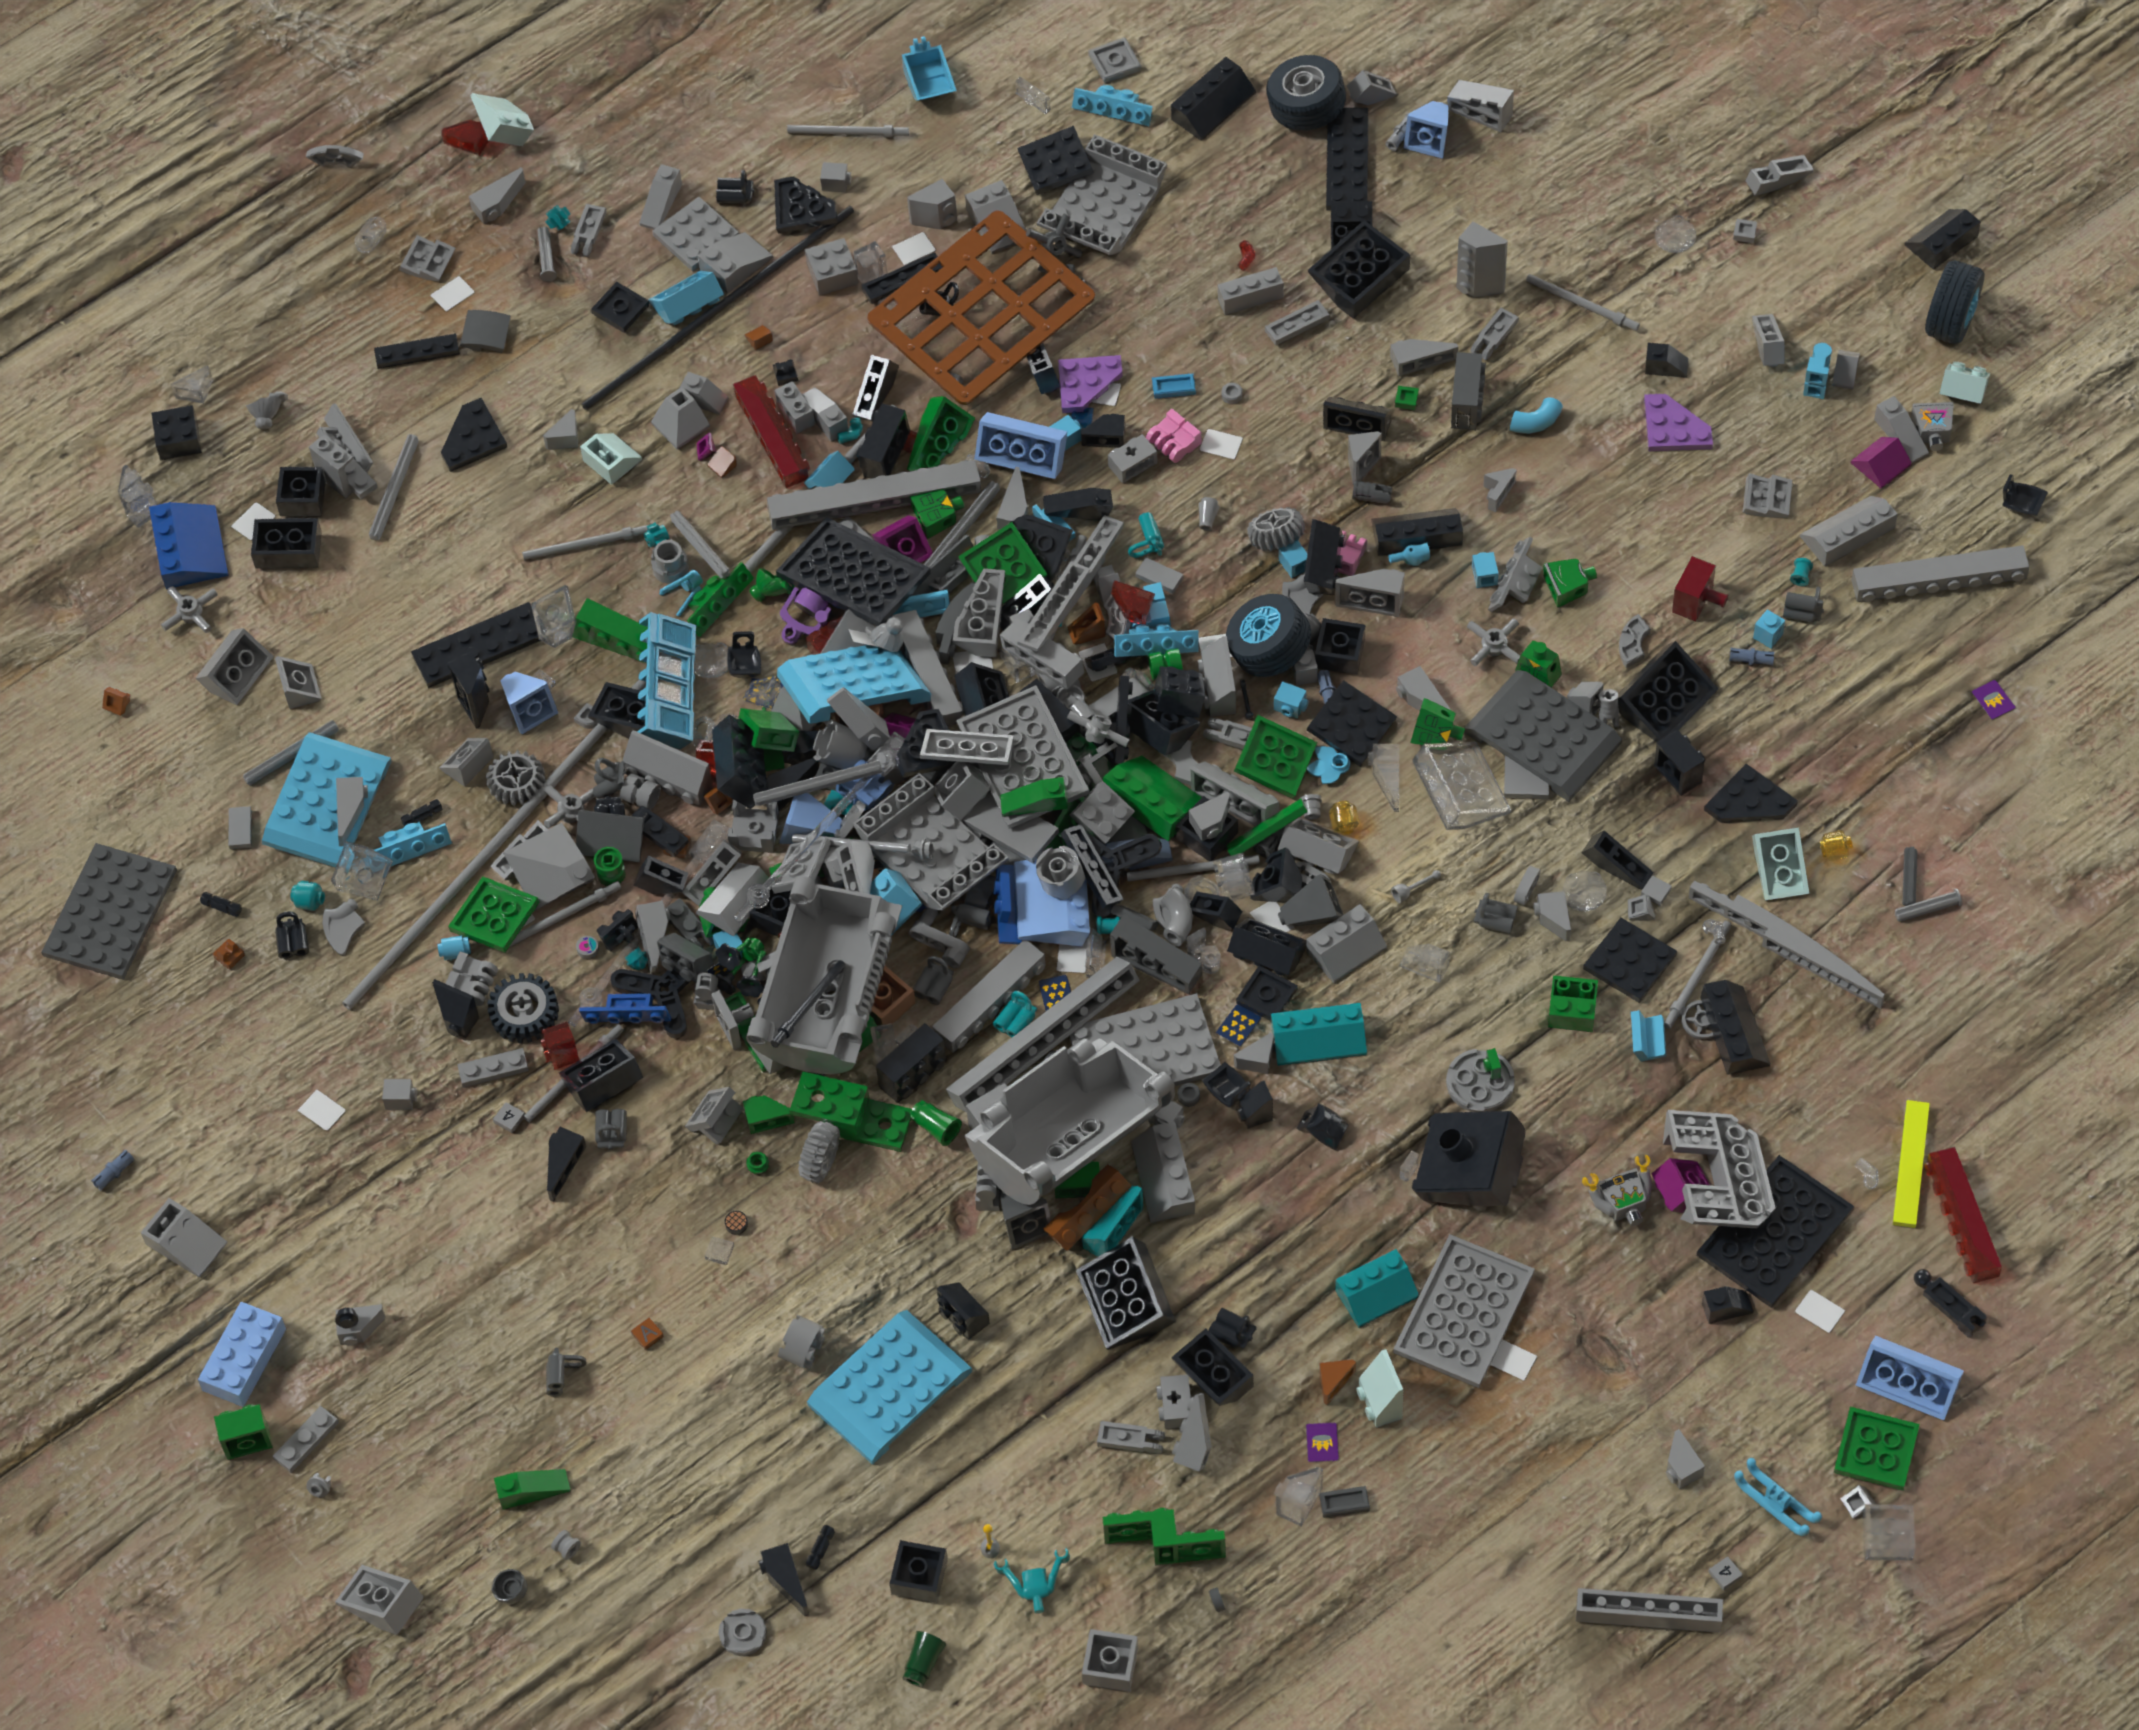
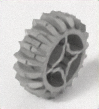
M1280 507L1279 509L1273 508L1271 511L1259 514L1258 517L1252 519L1253 521L1249 523L1247 528L1248 537L1253 547L1259 550L1262 549V551L1267 549L1272 551L1273 549L1279 550L1281 547H1286L1289 544H1293L1295 540H1299L1300 536L1304 534L1305 523L1300 511H1297L1295 508L1287 507L1283 509V507Z
M518 749L515 754L508 751L507 756L500 754V760L493 759V765H489V772L486 775L487 787L490 790V794L495 796L498 802L503 800L505 805L509 802L513 806L516 805V802H520L523 805L525 800H530L533 794L539 793L538 789L543 787V783L546 780L541 762L536 760L534 754L529 756L527 751L523 754H520ZM514 774H516L518 782L515 781Z
M822 1121L817 1122L811 1128V1132L808 1133L800 1155L798 1170L802 1178L810 1182L819 1183L827 1176L840 1142L839 1128L831 1123Z

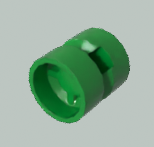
M1178 648L1166 650L1165 654H1162L1160 651L1148 653L1153 681L1157 679L1160 666H1171L1183 670Z
M604 847L598 850L594 856V864L600 883L605 886H609L617 881L619 884L622 883L626 873L620 851L614 847Z

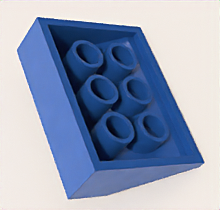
M168 502L149 507L161 576L166 589L172 586L179 587L229 576L215 505Z

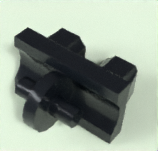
M629 909L625 912L618 910L612 917L613 923L609 926L601 925L597 929L599 937L610 952L623 940L628 943L634 940L631 933L638 928V924L633 917V912Z

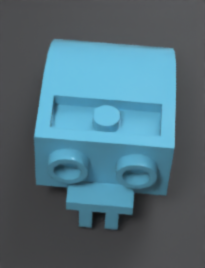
M925 36L921 37L920 44L917 38L913 39V45L910 46L911 52L902 54L903 70L914 99L919 101L957 91L941 45L931 47L929 41L926 42Z

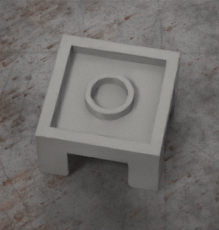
M733 799L732 810L734 818L732 828L728 830V842L741 851L774 853L779 821L777 802L766 804L767 810L748 809Z

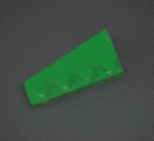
M586 598L576 616L571 637L640 661V654L647 649V643L640 641V635L648 627L640 625L639 622Z

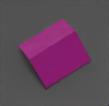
M1880 437L1851 460L1853 466L1881 489L1911 466L1912 463L1899 438Z

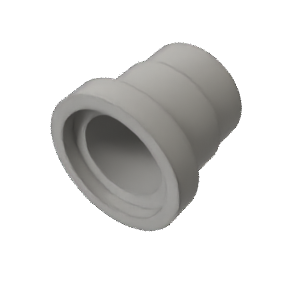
M1317 794L1302 796L1301 799L1308 811L1304 814V818L1313 820L1321 817V796Z

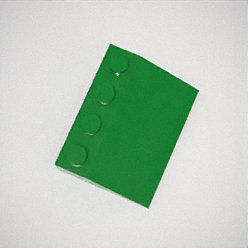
M1139 756L1116 765L1103 777V782L1135 811L1131 816L1167 841H1170L1176 835V825L1202 798L1144 756Z

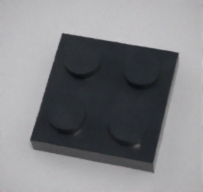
M616 281L591 308V312L594 316L625 333L650 306L648 299Z
M1259 965L1236 998V1004L1271 1021L1272 1013L1284 1011L1298 990V985Z

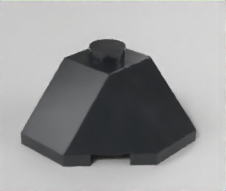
M1285 847L1271 853L1265 861L1268 864L1261 874L1257 872L1252 880L1250 899L1254 901L1286 903L1301 890L1302 875L1290 850Z

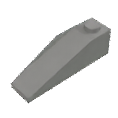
M983 569L973 587L971 596L964 604L962 613L955 621L953 643L975 656L997 657L1005 570Z

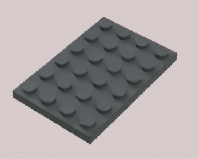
M95 843L41 952L43 957L124 980L177 872L176 866Z

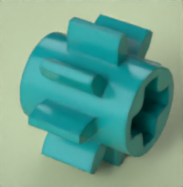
M556 205L546 213L548 218L545 222L550 229L556 227L559 231L570 223L568 217L571 213L566 206L560 208Z
M655 522L646 526L648 530L644 533V538L650 548L656 547L661 541L670 539L664 525L659 526Z

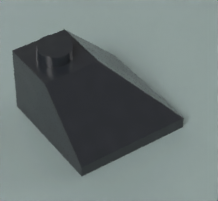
M434 979L432 983L447 1031L455 1037L467 1038L479 1019L474 996Z

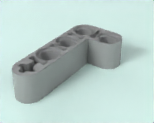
M1136 677L1129 679V682H1133L1132 695H1128V699L1149 692ZM1118 687L1089 706L1084 700H1079L1069 710L1089 720H1092L1093 715L1108 716L1112 720L1117 717ZM1080 725V734L1085 737L1087 728Z

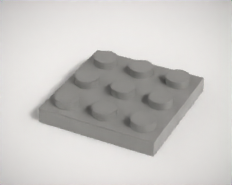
M700 197L652 230L653 236L692 272L699 267L698 255L713 243L739 234L734 227Z

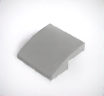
M417 235L400 266V271L422 279L439 281L455 251V247L436 240L434 243Z
M1749 473L1746 477L1743 513L1771 518L1788 517L1792 480L1773 474L1768 479Z

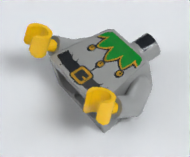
M1645 1154L1646 1162L1643 1165L1639 1163V1156H1636L1635 1164L1640 1167L1639 1171L1635 1168L1600 1182L1596 1174L1590 1173L1592 1177L1591 1184H1589L1586 1177H1583L1582 1183L1590 1188L1589 1194L1594 1206L1608 1216H1612L1616 1221L1627 1218L1631 1226L1639 1225L1643 1221L1640 1212L1646 1209V1203L1650 1200L1652 1189L1650 1170L1647 1169L1650 1164V1157Z

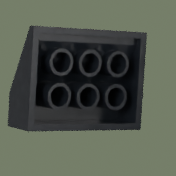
M1364 220L1308 269V273L1337 307L1354 319L1410 269V254Z
M1674 641L1664 646L1618 693L1619 713L1636 728L1658 742L1674 731L1680 730L1719 688L1685 650Z
M1131 1237L1076 1270L1106 1349L1109 1350L1156 1334L1176 1322L1144 1242Z

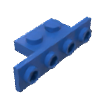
M1001 865L995 870L996 881L994 882V894H997L995 913L998 915L999 944L1019 945L1022 940L1018 939L1014 865Z
M608 994L606 1007L579 1008L584 1021L591 1024L598 1022L616 1024L619 1022L640 1023L642 1021L661 1023L663 1021H671V1015L666 1006H652L653 997L651 994Z

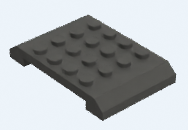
M1519 670L1506 681L1464 727L1466 735L1480 744L1484 741L1551 785V791L1568 802L1622 744V738L1614 728L1528 672Z

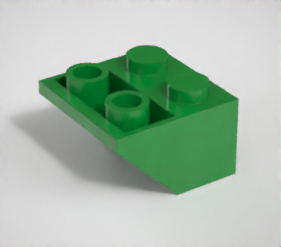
M1553 975L1548 1028L1593 1032L1598 980Z

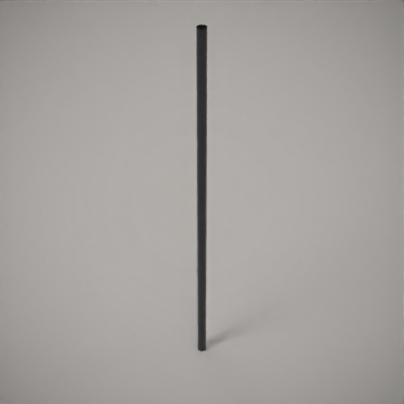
M848 206L837 214L838 223L823 225L584 401L581 404L582 407L588 410L853 214L854 209Z

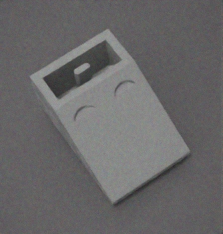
M168 1198L141 1232L147 1246L199 1278L228 1243L188 1209Z

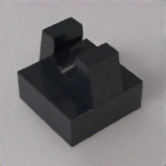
M792 359L773 364L778 386L798 381V375Z

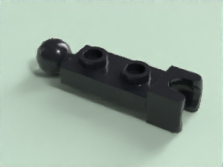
M1920 1269L1916 1271L1913 1277L1915 1284L1919 1287L1927 1288L1924 1290L1923 1296L1958 1326V1329L1968 1338L1973 1336L1975 1328L1971 1323H1976L1980 1327L1985 1326L1987 1322L1986 1315L1976 1306H1972L1941 1277L1932 1281V1276L1928 1270Z

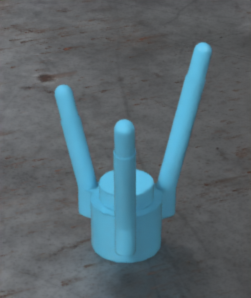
M691 570L682 578L660 589L659 594L662 596L680 585L684 590L692 591L676 615L679 617L692 601L693 596L702 590L699 585L703 583V579L697 571Z

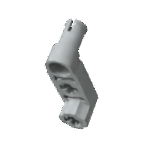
M926 907L920 919L916 920L911 927L909 935L915 940L943 952L942 960L952 968H959L970 950L969 946L960 939L930 927L939 913L936 909Z

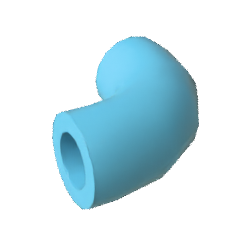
M1548 397L1543 400L1540 408L1534 412L1515 411L1511 420L1510 431L1530 434L1545 430L1554 424L1563 408L1562 403L1555 398Z

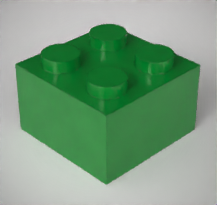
M260 1404L246 1405L242 1409L224 1411L220 1415L214 1416L219 1442L227 1460L273 1448L268 1424Z

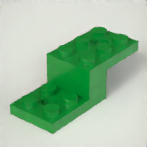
M802 1072L789 1110L790 1115L833 1124L839 1128L841 1139L898 1152L902 1151L912 1120L910 1118L911 1108L870 1099L868 1086ZM821 1094L824 1096V1099L820 1102H815L812 1100V1097ZM882 1122H889L892 1124L891 1127L886 1130L881 1129L879 1127V1125Z
M1158 1508L1150 1512L1136 1510L1131 1512V1514L1111 1513L1102 1517L1105 1544L1152 1539L1155 1565L1226 1558L1224 1530L1209 1529L1203 1533L1189 1531L1177 1535L1174 1509Z

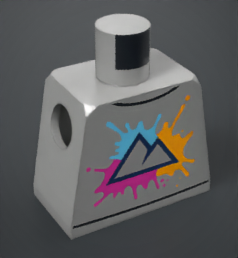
M1953 402L1917 403L1912 405L1911 420L1923 442L1930 443L1932 451L1941 450L1943 443L1950 441Z

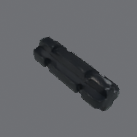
M435 799L429 802L430 805L427 806L425 804L413 810L410 815L402 816L401 822L405 827L414 822H421L432 816V813L436 814L442 811L443 808L440 801Z
M203 892L200 897L201 904L211 905V908L224 913L230 912L232 916L237 917L242 911L240 904L231 903L230 900L217 895L212 896L211 893Z
M829 1525L822 1527L821 1534L817 1537L811 1550V1555L806 1560V1566L811 1569H818L821 1563L820 1560L823 1559L830 1544L829 1541L835 1534L834 1528Z

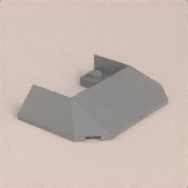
M1667 1110L1663 1145H1672L1673 1152L1707 1154L1714 1186L1684 1185L1682 1191L1686 1210L1680 1218L1681 1220L1698 1225L1758 1228L1775 1210L1758 1135L1753 1130L1749 1129L1747 1131L1738 1124L1739 1120L1732 1114Z

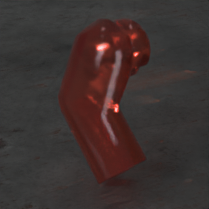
M1247 240L1239 244L1243 258L1237 266L1242 271H1245L1256 257L1252 244Z

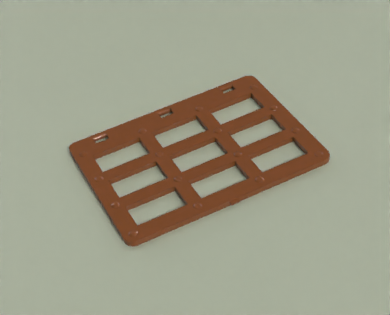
M997 210L992 212L868 313L867 320L874 329L961 405H968L1026 356L1034 353L1037 347L1094 301L1095 292L1035 239L1027 237L1026 231L1009 216ZM983 227H986L988 231L981 236L977 233ZM1008 236L1022 250L992 273L977 259L1003 237ZM1033 258L1048 273L1022 295L1018 296L1003 282ZM940 263L943 268L935 273L932 269ZM966 268L981 283L951 306L936 292ZM1060 282L1075 296L1045 320L1030 305L1056 283ZM993 291L1008 306L978 330L963 315ZM894 300L897 305L889 310L886 306ZM926 301L941 316L911 340L895 325ZM1017 315H1020L1035 329L1004 353L990 338ZM950 325H953L968 339L937 363L922 348ZM979 348L994 363L964 387L948 372Z

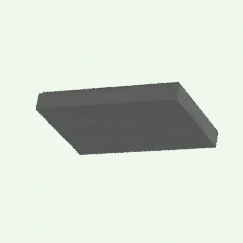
M579 810L576 845L582 855L594 857L598 850L604 847H614L620 851L623 860L640 862L645 818Z

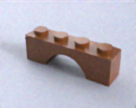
M1107 1164L1092 1179L1091 1189L1084 1200L1073 1209L1058 1213L1043 1230L1056 1244L1068 1251L1131 1187V1184L1118 1170Z

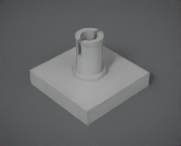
M721 992L712 993L715 1015L733 1050L741 1048L737 1023L754 1017L752 1008L747 1003L730 1011Z

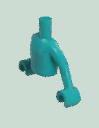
M1065 1548L1066 1554L1063 1557H1059L1058 1551L1055 1550L1056 1560L1049 1574L1048 1581L1045 1568L1023 1571L1021 1573L1023 1588L1017 1577L1010 1570L1006 1559L1004 1567L999 1568L997 1561L994 1562V1567L999 1574L1006 1575L1022 1599L1033 1600L1034 1613L1039 1614L1044 1612L1042 1598L1053 1593L1060 1566L1070 1560V1553Z

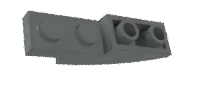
M970 583L952 600L939 621L936 630L937 644L941 645L939 650L941 664L949 665L950 658L955 656L956 644L953 643L955 621L962 613L964 604L971 596L976 583Z

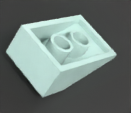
M475 93L471 94V99L489 141L517 146L524 145L534 131L529 116L507 99Z
M1799 828L1754 834L1752 836L1764 899L1772 900L1809 894Z
M1385 1349L1378 1354L1360 1376L1359 1387L1356 1388L1359 1399L1361 1401L1364 1400L1366 1403L1365 1412L1369 1421L1373 1420L1376 1428L1402 1419L1403 1388Z

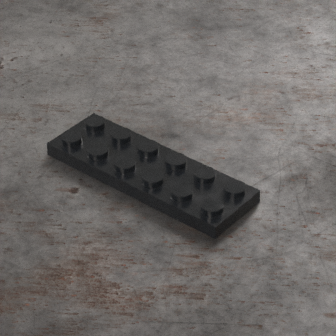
M1343 108L1341 113L1331 123L1327 124L1326 211H1331V201H1367L1368 108Z
M527 602L411 651V654L427 687L430 688L452 679L448 663L469 652H472L475 659L479 657L482 664L485 665L547 639L530 602Z

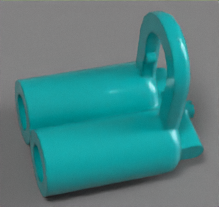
M1143 513L1139 516L1138 520L1146 540L1132 545L1128 550V554L1130 557L1139 558L1151 552H1157L1158 556H1161L1164 543L1152 513ZM1149 545V548L1146 550L1144 549L1138 553L1133 552L1137 548Z
M1020 991L1012 992V1000H1009L993 1022V1026L998 1031L1006 1032L1011 1038L1033 1021L1035 1012L1038 1009L1031 1005V1000Z

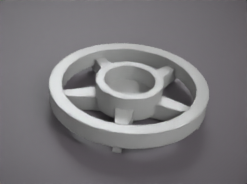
M1697 1000L1690 1003L1682 1014L1683 1028L1695 1039L1713 1038V1032L1710 1034H1700L1702 1029L1709 1028L1711 1030L1706 1011L1700 1007V1005H1703L1702 1001ZM1696 1006L1697 1013L1695 1016L1685 1018L1687 1012ZM1686 1022L1694 1023L1697 1027V1032L1692 1031Z

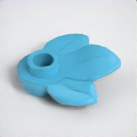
M1326 746L1315 747L1318 760L1308 765L1307 771L1313 776L1321 777L1322 784H1331L1339 779L1340 774H1344L1349 770L1350 760L1346 755L1337 753L1334 748Z

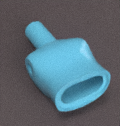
M1428 544L1409 545L1403 552L1389 555V562L1404 561L1406 564L1418 566L1430 559Z

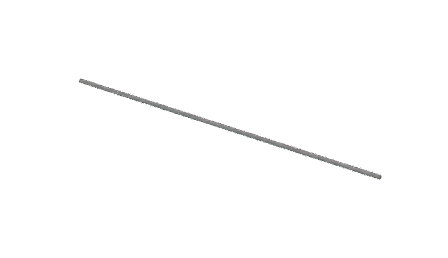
M865 434L844 456L850 464L857 458V450L860 445H863ZM794 526L777 529L744 564L750 573L753 572ZM663 653L659 657L658 670L662 671L675 656ZM638 680L631 688L643 690L646 688V682ZM599 723L543 783V787L538 789L539 793L532 795V799L528 800L346 997L342 1004L347 1009H352L548 795L545 792V788L548 785L554 788L608 730L607 727Z

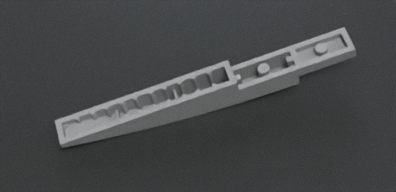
M1105 515L1103 516L1074 562L1070 561L1018 640L1017 645L1036 652L1039 651L1068 615L1105 562L1106 554L1122 531L1124 522Z
M1695 880L1690 886L1689 899L1763 937V947L1880 1009L1883 1006L1884 993L1832 952L1784 920L1740 895H1737L1734 901H1732L1727 895L1719 894L1708 885L1700 884Z

